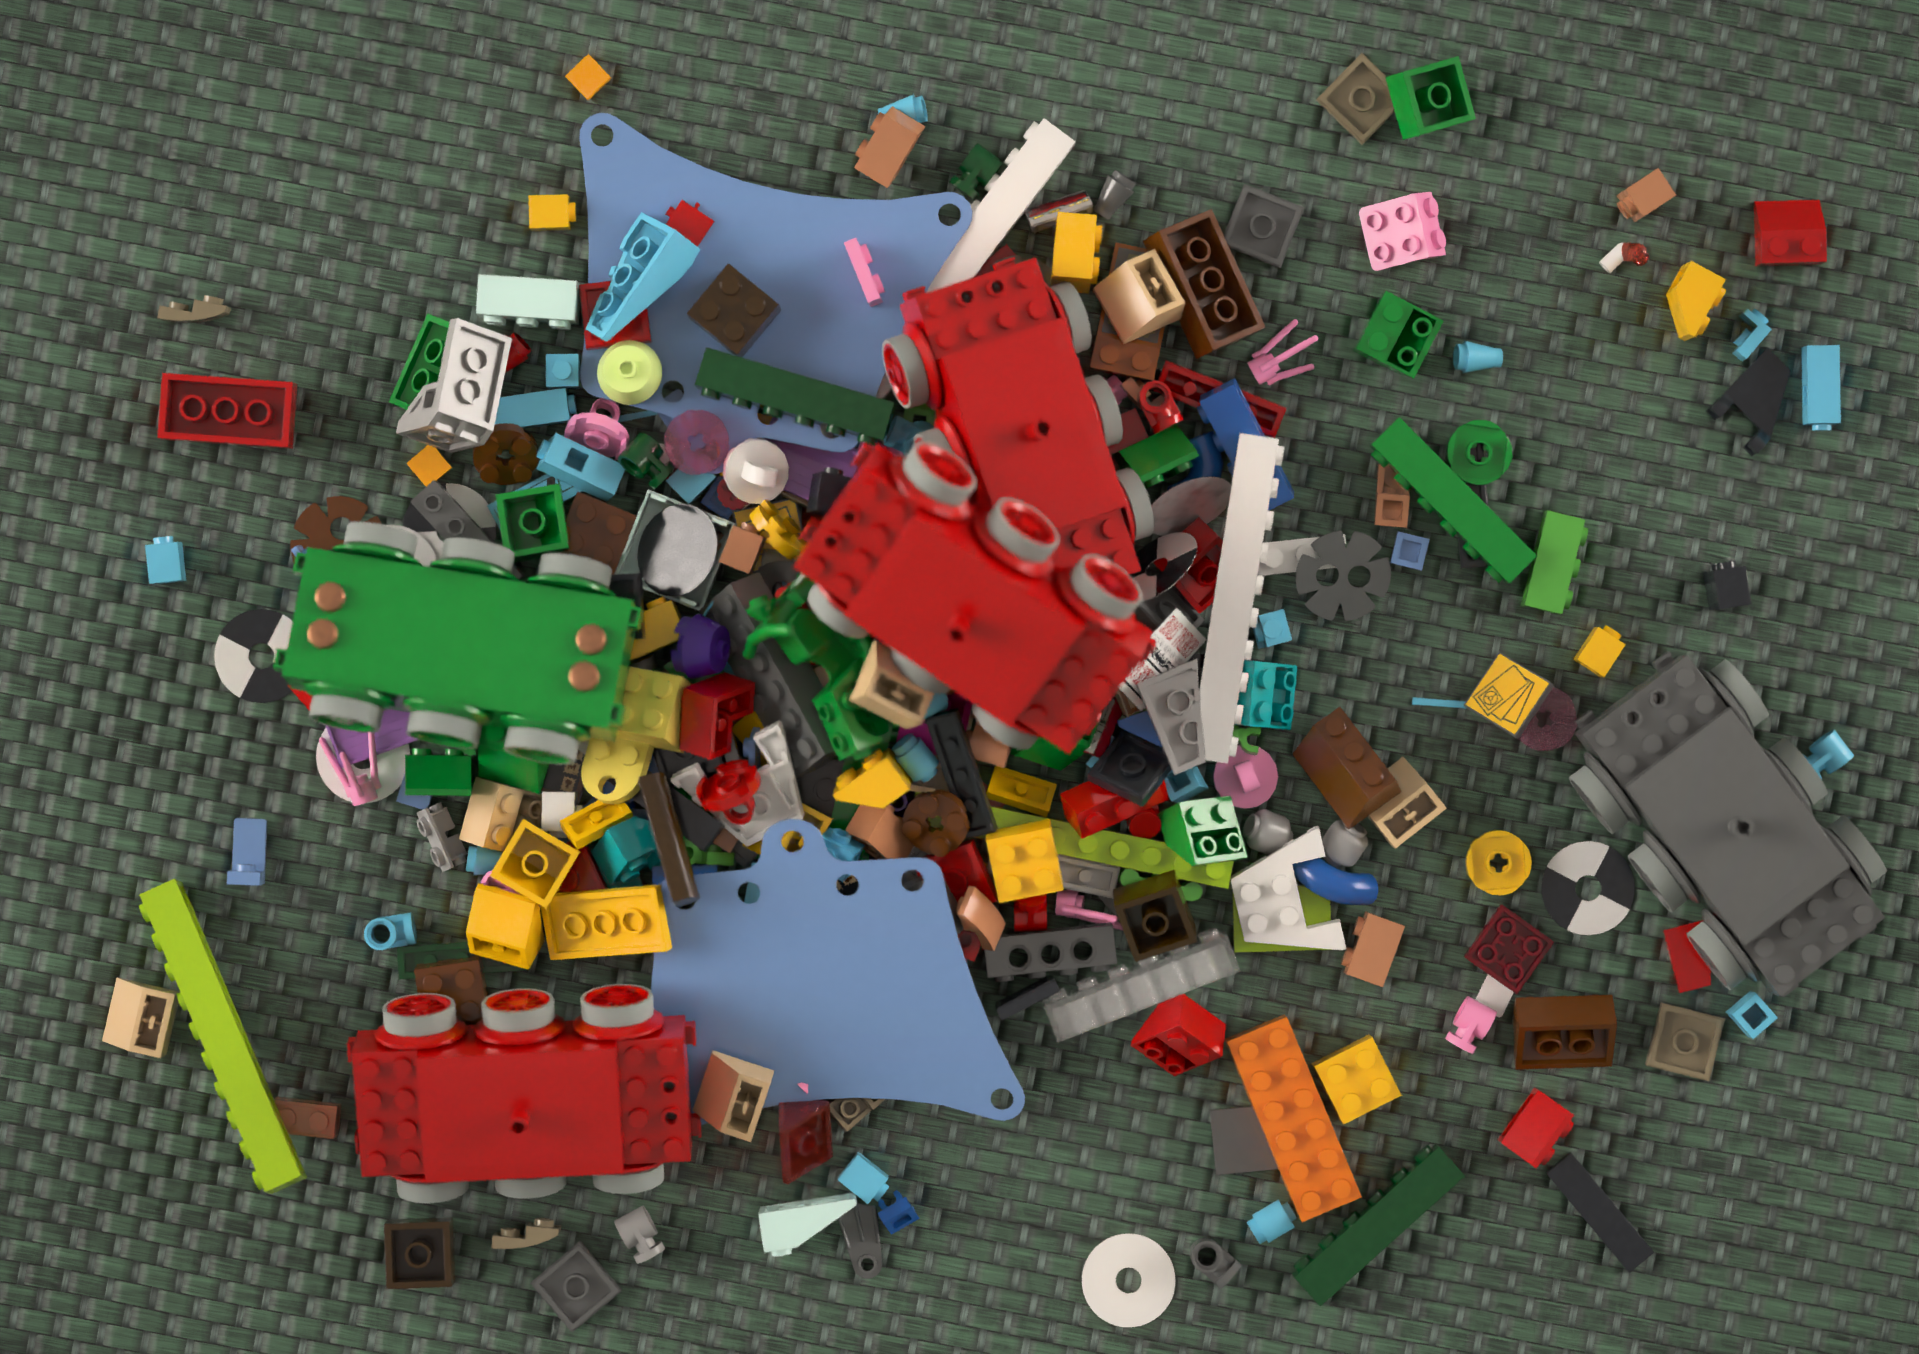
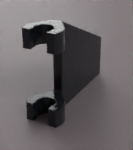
M1766 348L1705 412L1716 420L1731 405H1734L1759 430L1743 446L1751 456H1754L1771 439L1791 370Z

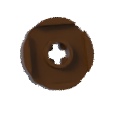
M495 424L494 430L486 443L473 448L474 466L480 473V478L486 483L512 485L519 482H527L532 477V472L538 463V458L536 457L538 452L537 442L532 435L530 437L524 432V428L516 424ZM506 449L513 456L508 459H502L498 455H501L502 450Z
M935 789L934 792L919 793L911 800L905 810L903 817L904 825L902 827L903 834L919 850L937 857L945 856L948 852L955 850L961 845L969 831L970 825L965 813L966 808L957 796L945 790ZM936 816L941 817V825L944 827H932L928 817L932 819Z

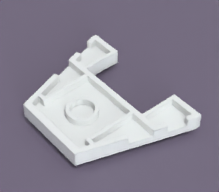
M781 720L756 732L753 737L769 763L757 769L761 776V785L753 795L756 807L752 820L747 824L737 825L728 821L723 811H710L717 817L716 820L725 826L724 828L747 847L762 840L768 828L775 823L787 819L802 820L804 817V810ZM698 762L673 774L670 780L677 788L682 787L692 796L691 800L697 805L702 806L696 795V787L700 779L705 776V773ZM743 804L733 808L739 813L748 811L747 807Z
M1319 826L1309 829L1304 835L1295 840L1292 839L1284 844L1282 848L1267 857H1262L1230 877L1245 942L1346 950L1340 919L1309 926L1306 925L1292 866L1295 863L1326 857Z

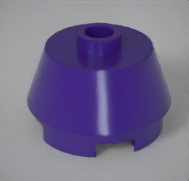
M702 614L681 618L674 633L680 634L677 650H671L675 671L683 672L690 679L721 672L727 664L730 653V636L727 628Z

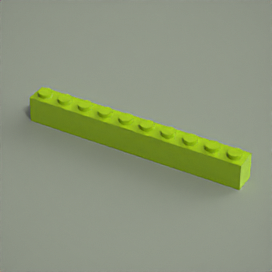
M991 806L997 829L1050 819L1057 854L1158 875L1175 870L1178 879L1226 889L1229 887L1234 861L1191 866L1170 849L1165 841L1135 837L1131 834L1107 829L1082 839L1068 821ZM936 816L934 819L928 817L932 827H944L941 825V817ZM986 834L975 837L986 839Z
M174 878L139 894L143 902L139 905L140 912L147 923L151 921L155 931L154 934H151L154 945L159 952H164L167 963L164 964L165 971L171 981H176L180 992L176 993L178 1002L183 1011H189L192 1022L189 1023L192 1035L196 1041L201 1040L205 1049L201 1053L203 1061L209 1071L213 1069L218 1080L214 1082L216 1092L221 1100L226 1099L230 1111L226 1113L228 1120L234 1130H239L243 1141L239 1142L241 1151L246 1160H252L255 1168L252 1176L259 1190L264 1189L265 1193L273 1194L306 1179L307 1175L183 883Z

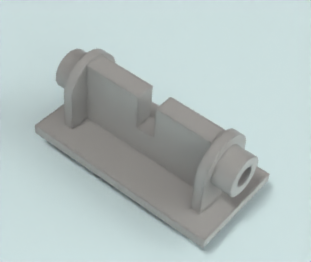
M440 802L430 806L429 809L425 808L416 813L419 818L417 819L418 829L424 837L428 838L432 847L430 849L431 858L437 867L440 866L442 872L453 868L454 865L458 866L467 862L465 858L467 852L462 841L459 839V834L449 838L445 834L446 831L455 828L447 807L443 808Z

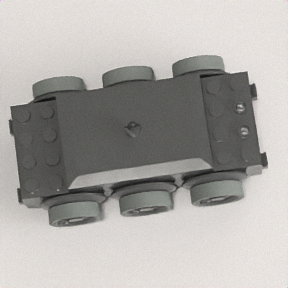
M1666 651L1651 663L1656 672L1597 717H1595L1592 710H1588L1574 721L1579 729L1574 734L1588 752L1584 753L1585 765L1572 774L1569 780L1590 811L1611 834L1627 824L1628 821L1637 826L1643 824L1646 828L1643 831L1644 843L1631 852L1628 858L1642 880L1670 912L1674 911L1686 902L1687 899L1696 904L1701 902L1705 908L1701 911L1703 921L1686 935L1703 961L1724 986L1731 990L1747 977L1755 982L1760 980L1769 993L1784 998L1799 986V982L1856 939H1862L1877 927V923L1885 918L1870 898L1872 895L1870 884L1885 874L1887 869L1869 841L1847 817L1841 816L1827 828L1818 824L1813 817L1811 806L1826 796L1828 791L1811 764L1788 739L1782 738L1768 750L1760 747L1754 739L1752 728L1767 718L1769 713L1753 687L1733 664L1725 659L1708 672L1700 667L1697 668L1688 655H1677L1673 658L1671 653Z

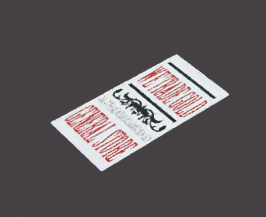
M1177 608L1150 636L1157 641L1152 653L1143 664L1141 662L1137 664L1119 688L1141 712L1144 710L1145 705L1136 684L1185 664L1207 640Z

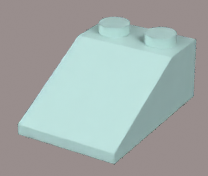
M852 1192L761 1206L758 1216L764 1253L772 1252L773 1257L791 1254L792 1248H797L855 1207L857 1195Z

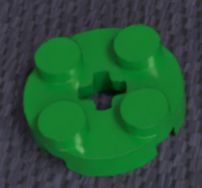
M1473 420L1459 426L1450 436L1446 447V459L1450 468L1465 483L1485 485L1499 479L1508 469L1512 459V445L1509 438H1507L1506 434L1497 424L1486 420ZM1477 443L1483 444V450L1488 451L1487 457H1482L1480 462L1475 461V456L1470 455V450L1476 448Z

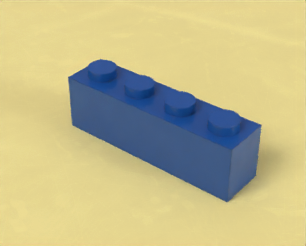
M1235 378L1200 395L1199 402L1201 405L1197 407L1205 424L1210 422L1216 433L1212 435L1217 449L1220 453L1225 451L1231 462L1227 463V467L1232 477L1240 433L1266 437ZM1277 465L1274 467L1273 478L1279 479L1277 497L1269 499L1268 511L1294 498V490L1282 467Z

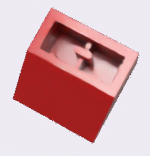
M1182 993L1157 1005L1131 1040V1046L1171 1075L1177 1076L1223 1056L1226 1024Z
M1534 1087L1497 1140L1537 1169L1540 1163L1546 1165L1555 1152L1552 1146L1559 1137L1564 1139L1574 1125L1571 1121L1574 1115Z

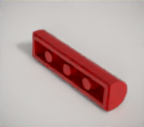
M1168 360L1165 361L1157 380L1167 384L1173 399L1195 408L1201 405L1199 402L1200 395L1224 384V382ZM1241 390L1264 435L1275 438L1287 407Z

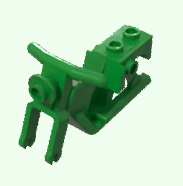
M798 573L796 579L777 599H769L767 594L749 601L750 608L745 610L746 613L762 622L748 635L743 649V657L747 660L753 659L759 644L770 637H774L793 665L811 662L823 667L828 673L829 682L812 701L839 761L853 756L854 760L857 761L873 754L871 747L884 741L881 735L890 732L883 717L850 701L854 689L847 691L852 685L855 688L873 642L869 634L864 638H853L843 635L828 626L813 610L798 609L808 600L809 592L815 585L814 581L802 573ZM891 722L893 728L899 726V725H897V724ZM859 723L862 725L870 724L875 737L868 734Z

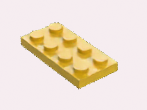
M661 884L555 893L547 909L540 906L550 960L664 952L672 948Z

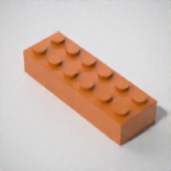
M1283 1014L1224 1039L1300 1221L1304 1222L1361 1198V1193L1287 1016Z

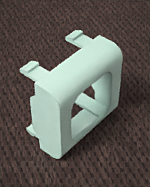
M649 489L647 490L615 575L640 573L637 553L644 529L651 519L663 509L684 503ZM705 512L711 519L715 530L720 531L724 536L719 541L722 545L716 553L711 571L705 580L694 590L680 596H664L653 591L644 580L643 589L690 608L700 610L708 601L722 565L719 559L733 525L736 526L737 524Z

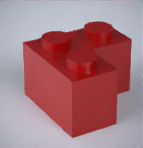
M724 672L684 687L681 697L680 750L708 760L731 752L733 721L753 713L755 682Z

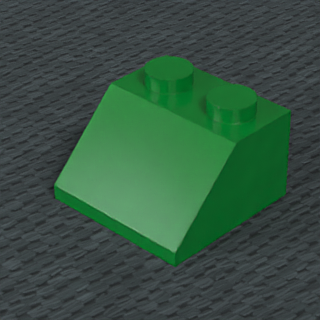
M561 484L496 494L503 547L515 553L513 563L541 559V556L544 554L559 553L570 549Z
M488 725L482 726L478 741L479 777L541 794L549 763L521 758L506 752L504 746L508 729Z
M412 748V755L405 754V795L471 796V756L464 755V752L460 749H445V755H432V749Z

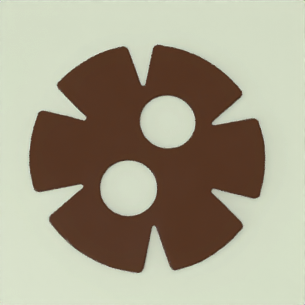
M327 497V517L317 503L311 504L302 512L294 525L295 530L310 538L291 540L290 548L302 545L304 549L309 547L329 551L334 546L344 544V540H338L331 534L330 527L332 522L339 517H345L351 522H360L368 506L350 497ZM374 516L371 519L365 521L368 523L382 524L378 516ZM291 551L293 562H295V555Z

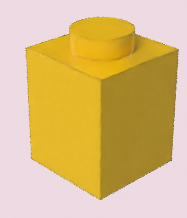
M568 194L528 195L529 228L531 231L571 230V222H576V203L570 202Z
M1605 625L1603 629L1594 627L1573 660L1597 676L1605 677L1626 644L1619 640L1622 635L1609 626Z

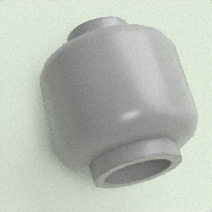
M1261 809L1255 814L1249 815L1243 827V836L1246 839L1247 845L1251 849L1266 855L1272 854L1293 839L1290 821L1285 816L1267 809Z
M1336 820L1322 838L1326 856L1324 859L1334 867H1340V865L1351 867L1356 864L1369 845L1366 829L1360 823H1357L1348 830L1342 820Z

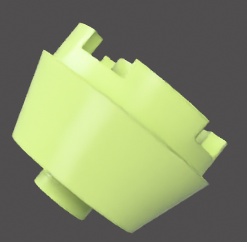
M625 340L615 343L603 353L597 368V378L602 391L611 400L624 405H635L646 401L657 391L662 379V366L658 355L651 347L639 341Z

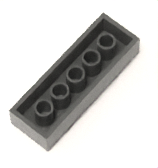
M758 572L730 583L699 611L703 615L710 603L714 601L706 617L725 626L729 632L730 653L728 663L735 676L755 682L753 710L756 712L764 728L781 720L795 777L799 778L822 768L837 755L812 701L822 690L823 686L810 662L793 665L774 637H770L759 644L753 659L747 660L743 657V649L748 635L762 622L746 613L745 610L750 608L749 601L767 594L769 599L773 598L761 574Z

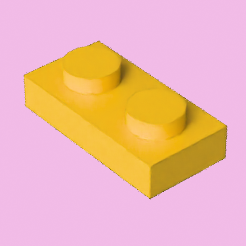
M995 766L986 794L988 799L1047 817L1057 784L1008 768Z
M598 800L560 820V825L566 836L578 850L601 838L607 829L632 818L633 813L625 802L606 804Z

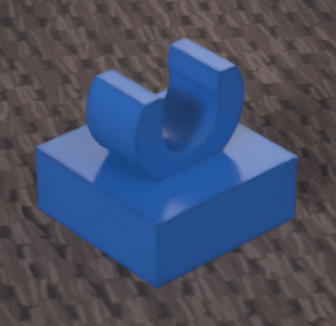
M897 1190L893 1192L896 1197V1203L887 1206L882 1199L878 1201L879 1207L882 1210L878 1212V1215L891 1235L920 1219L906 1197L903 1198Z

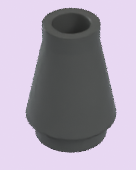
M1115 169L1111 176L1107 175L1093 210L1110 220L1111 216L1135 193L1133 188L1137 183Z

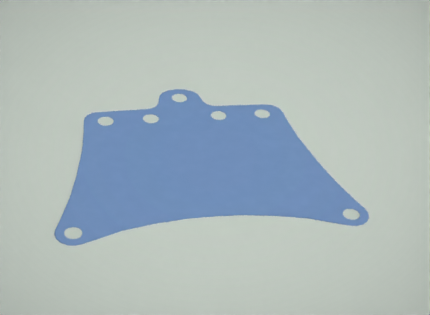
M597 113L585 120L580 129V146L588 212V284L612 280L608 274L612 266H618L623 254V251L619 249L620 245L641 212L666 224L670 217L665 214L670 206L676 209L681 200L693 207L696 202L699 203L700 206L697 210L715 221L699 244L698 248L701 250L692 266L687 269L682 278L647 307L652 343L644 344L651 347L658 355L662 366V379L657 391L649 399L629 406L671 417L677 423L680 431L679 448L684 462L702 473L717 474L723 472V465L728 452L749 438H768L832 452H846L854 448L858 444V436L846 433L845 437L838 436L837 438L829 439L822 434L821 425L814 423L813 428L801 426L794 423L795 417L783 414L782 419H778L774 424L765 425L758 419L759 407L752 405L751 410L732 405L733 399L720 396L718 401L701 396L702 390L697 389L695 382L706 347L733 354L691 321L687 312L729 263L776 301L781 308L780 313L742 358L876 397L886 372L882 356V344L886 339L901 335L905 325L899 306L905 302L902 294L925 286V293L927 292L939 270L969 228L972 221L970 203L962 195L955 192L935 193L893 200L811 196L773 189L741 181L705 168L661 148L611 114ZM600 124L609 126L613 131L612 142L607 146L595 145L591 139L592 130ZM954 204L959 208L961 217L955 225L946 226L940 222L938 212L943 205ZM854 238L858 240L860 246L863 244L867 245L873 262L868 264L872 276L875 274L879 275L885 292L880 294L883 303L870 307L844 244V242ZM584 337L580 367L582 387L595 397L613 401L602 391L597 378L600 358L608 348L587 351ZM671 380L680 382L684 388L682 399L675 403L666 401L662 396L663 385ZM707 428L711 430L716 437L714 441L720 446L719 457L711 462L702 460L698 452L689 457L682 448L683 445Z
M787 819L775 823L765 832L762 840L761 856L758 862L751 868L694 875L700 899L690 909L678 908L671 900L666 879L660 883L672 948L664 952H654L651 992L653 994L654 1010L661 1012L663 1016L685 1015L686 1021L696 1022V1046L687 1044L691 1113H695L693 1107L712 1050L774 1070L763 1108L812 1100L872 1098L944 1105L1001 1121L1013 1119L1020 1114L1025 1103L1023 1089L992 1031L978 997L957 937L944 877L940 867L928 858L919 857L841 861L832 857L827 851L820 830L812 823L800 819ZM788 831H797L803 836L804 845L797 852H789L782 846L781 838ZM908 870H916L923 876L924 884L917 891H908L902 886L901 877ZM845 874L854 876L859 883L857 892L850 896L841 894L836 887L838 878ZM746 882L756 884L760 890L759 899L751 904L742 902L738 897L739 886ZM798 1083L808 1084V1094L798 1086ZM1000 1088L1010 1091L1013 1096L1012 1105L1004 1110L997 1109L991 1102L992 1093ZM701 1117L702 1125L708 1123Z

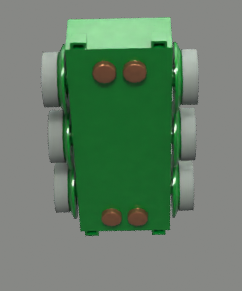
M368 522L348 523L344 544L334 546L332 551L307 547L306 554L296 552L293 573L296 576L302 575L287 650L277 648L273 668L276 672L282 671V677L292 689L305 691L313 697L308 717L311 720L338 729L375 733L380 731L383 711L390 709L409 712L407 735L431 744L464 749L477 748L482 726L508 729L504 746L506 752L533 761L562 765L574 764L576 762L580 742L588 741L590 738L615 742L618 727L622 728L625 712L622 702L636 631H640L643 610L636 607L633 600L618 598L609 590L612 569L608 565L585 557L548 553L541 556L538 576L528 578L525 583L520 582L519 579L511 574L515 553L510 549L476 539L448 538L444 540L441 559L430 562L429 567L414 559L418 537L399 528Z

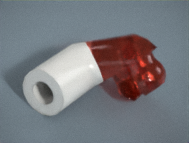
M1619 243L1599 263L1608 273H1611L1623 261L1633 262L1637 266L1645 265L1649 260V253L1647 248L1641 243Z

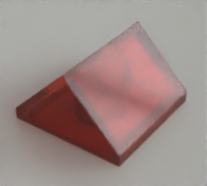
M828 1101L779 1103V1137L783 1183L790 1184L833 1157L830 1104Z

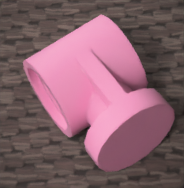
M1467 996L1453 1020V1025L1458 1027L1456 1033L1454 1034L1449 1031L1445 1039L1457 1047L1474 1054L1477 1046L1472 1044L1474 1038L1477 1037L1482 1040L1486 1036L1494 1022L1497 1011Z

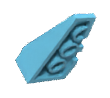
M643 212L640 213L623 238L619 248L623 251L618 266L611 267L608 274L612 278L609 288L600 294L586 327L587 331L606 342L682 278L687 269L692 266L701 250L675 229Z

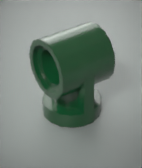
M977 143L959 167V170L963 172L960 178L953 176L949 183L963 195L975 201L979 196L975 189L978 185L985 188L1004 162Z
M638 433L618 457L621 466L634 477L641 479L647 474L651 478L648 484L653 489H656L676 467L670 460L666 464L660 460L664 453L663 449L656 440L645 433Z

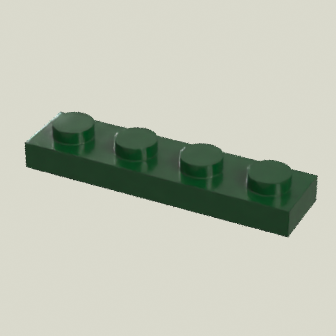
M468 942L397 947L399 980L415 978L414 969L417 964L434 963L454 958H467L475 954L469 952ZM482 957L483 973L528 970Z

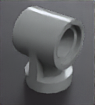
M644 1206L614 1220L615 1226L628 1249L636 1247L638 1252L633 1257L637 1264L647 1261L665 1250L662 1241L655 1242L653 1236L657 1235L658 1232Z

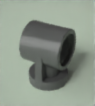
M1199 1238L1193 1242L1190 1248V1258L1195 1268L1207 1276L1220 1289L1234 1277L1241 1267V1263L1212 1238ZM1204 1247H1211L1215 1250V1257L1209 1263H1202L1198 1260V1253Z

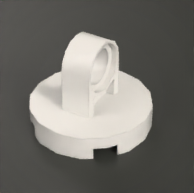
M763 438L744 440L745 442L740 443L736 448L733 447L728 452L723 465V477L728 488L738 499L751 504H761L765 499L768 501L773 500L783 491L788 481L789 465L785 454L774 443Z

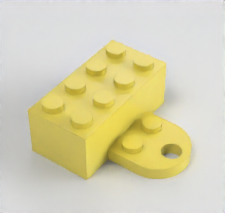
M629 666L622 702L625 707L622 728L618 727L615 742L595 738L589 739L581 768L582 782L589 794L606 804L626 802L639 792L638 779L641 776L647 775L654 748L684 753V751L680 750L681 697L683 688L692 685L682 676ZM608 779H615L616 787L614 791L610 794H604L603 786Z

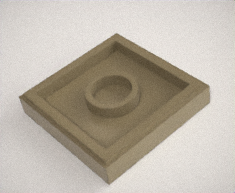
M1363 53L1316 99L1361 145L1395 112L1385 79L1386 76Z
M1661 1002L1645 1065L1709 1081L1725 1018Z

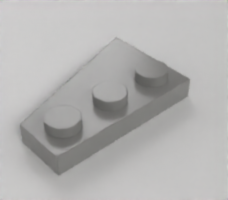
M1197 659L1136 684L1173 774H1179L1205 763Z

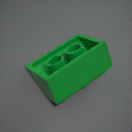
M427 314L389 403L407 410L424 385L438 381L450 322Z

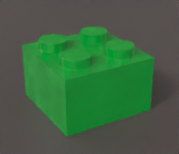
M1459 56L1385 77L1403 140L1476 119Z

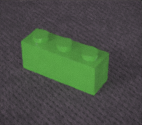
M1548 510L1543 511L1534 553L1537 557L1530 565L1521 606L1557 615L1563 614L1564 609L1569 610L1573 597V591L1568 590L1571 577H1577L1581 559L1576 558L1579 546L1584 547L1588 535V528L1584 527L1585 519Z

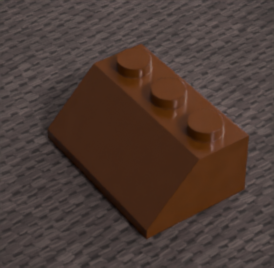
M1338 707L1313 725L1292 754L1348 830L1401 793L1396 779L1341 707Z
M1613 995L1515 998L1513 1015L1515 1070L1612 1067L1617 1029Z

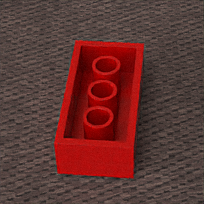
M162 373L157 438L173 441L293 449L298 384L285 381Z

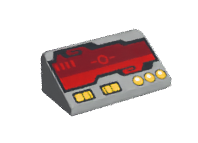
M1081 190L1027 209L1025 215L1032 233H1036L1056 226L1058 212L1090 214L1093 211V204L1088 193L1085 190Z

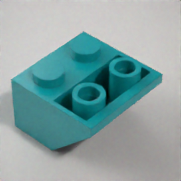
M1244 660L1242 672L1249 673L1246 693L1239 692L1237 705H1244L1241 725L1291 730L1297 682V665Z
M636 816L607 829L591 852L610 885L620 880L623 884L628 883L640 875L639 871L647 867L652 870V867L662 865L650 821Z

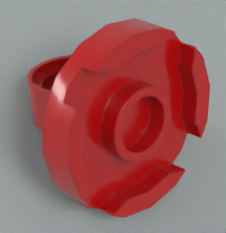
M743 759L732 760L715 767L717 773L707 779L706 775L700 779L696 787V795L706 810L713 812L723 811L728 821L737 825H744L752 820L756 807L753 795L761 785V776L754 764L750 766L748 761ZM743 804L747 807L748 811L739 813L733 808Z

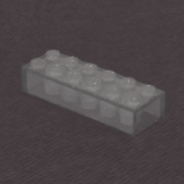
M1213 928L1198 934L1199 940L1196 943L1171 950L1160 956L1156 955L1138 961L1139 964L1129 968L1125 966V963L1107 970L1108 976L1096 980L1094 975L1076 982L1078 988L1066 992L1064 987L1059 988V992L1042 1001L1057 1042L1059 1043L1240 972V967L1227 934L1223 931L1218 932V930Z

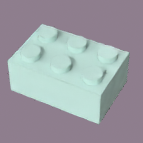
M478 274L476 314L484 318L483 322H486L488 325L506 326V320H514L519 327L538 328L539 322L549 323L551 329L571 330V324L579 325L580 284L577 281Z

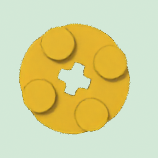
M765 499L750 513V519L759 532L764 528V531L769 536L767 541L779 553L792 560L794 558L795 560L806 544L803 538L801 540L798 539L799 535L797 533L801 530L790 517L787 516L783 519L778 515L777 508Z
M1493 830L1483 833L1472 841L1466 854L1465 865L1469 878L1477 888L1492 895H1507L1516 891L1524 883L1525 879L1528 878L1532 860L1528 847L1519 837L1507 831ZM1497 853H1500L1501 858L1507 859V865L1502 866L1501 872H1496L1495 867L1490 866V860H1493Z

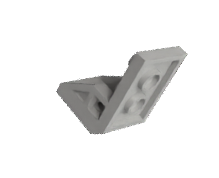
M459 318L451 319L438 381L423 386L398 421L396 434L450 453L484 445L494 430L512 338Z

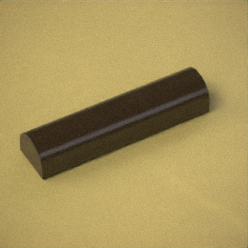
M657 772L641 776L638 782L671 900L679 907L700 899L666 775L664 772Z

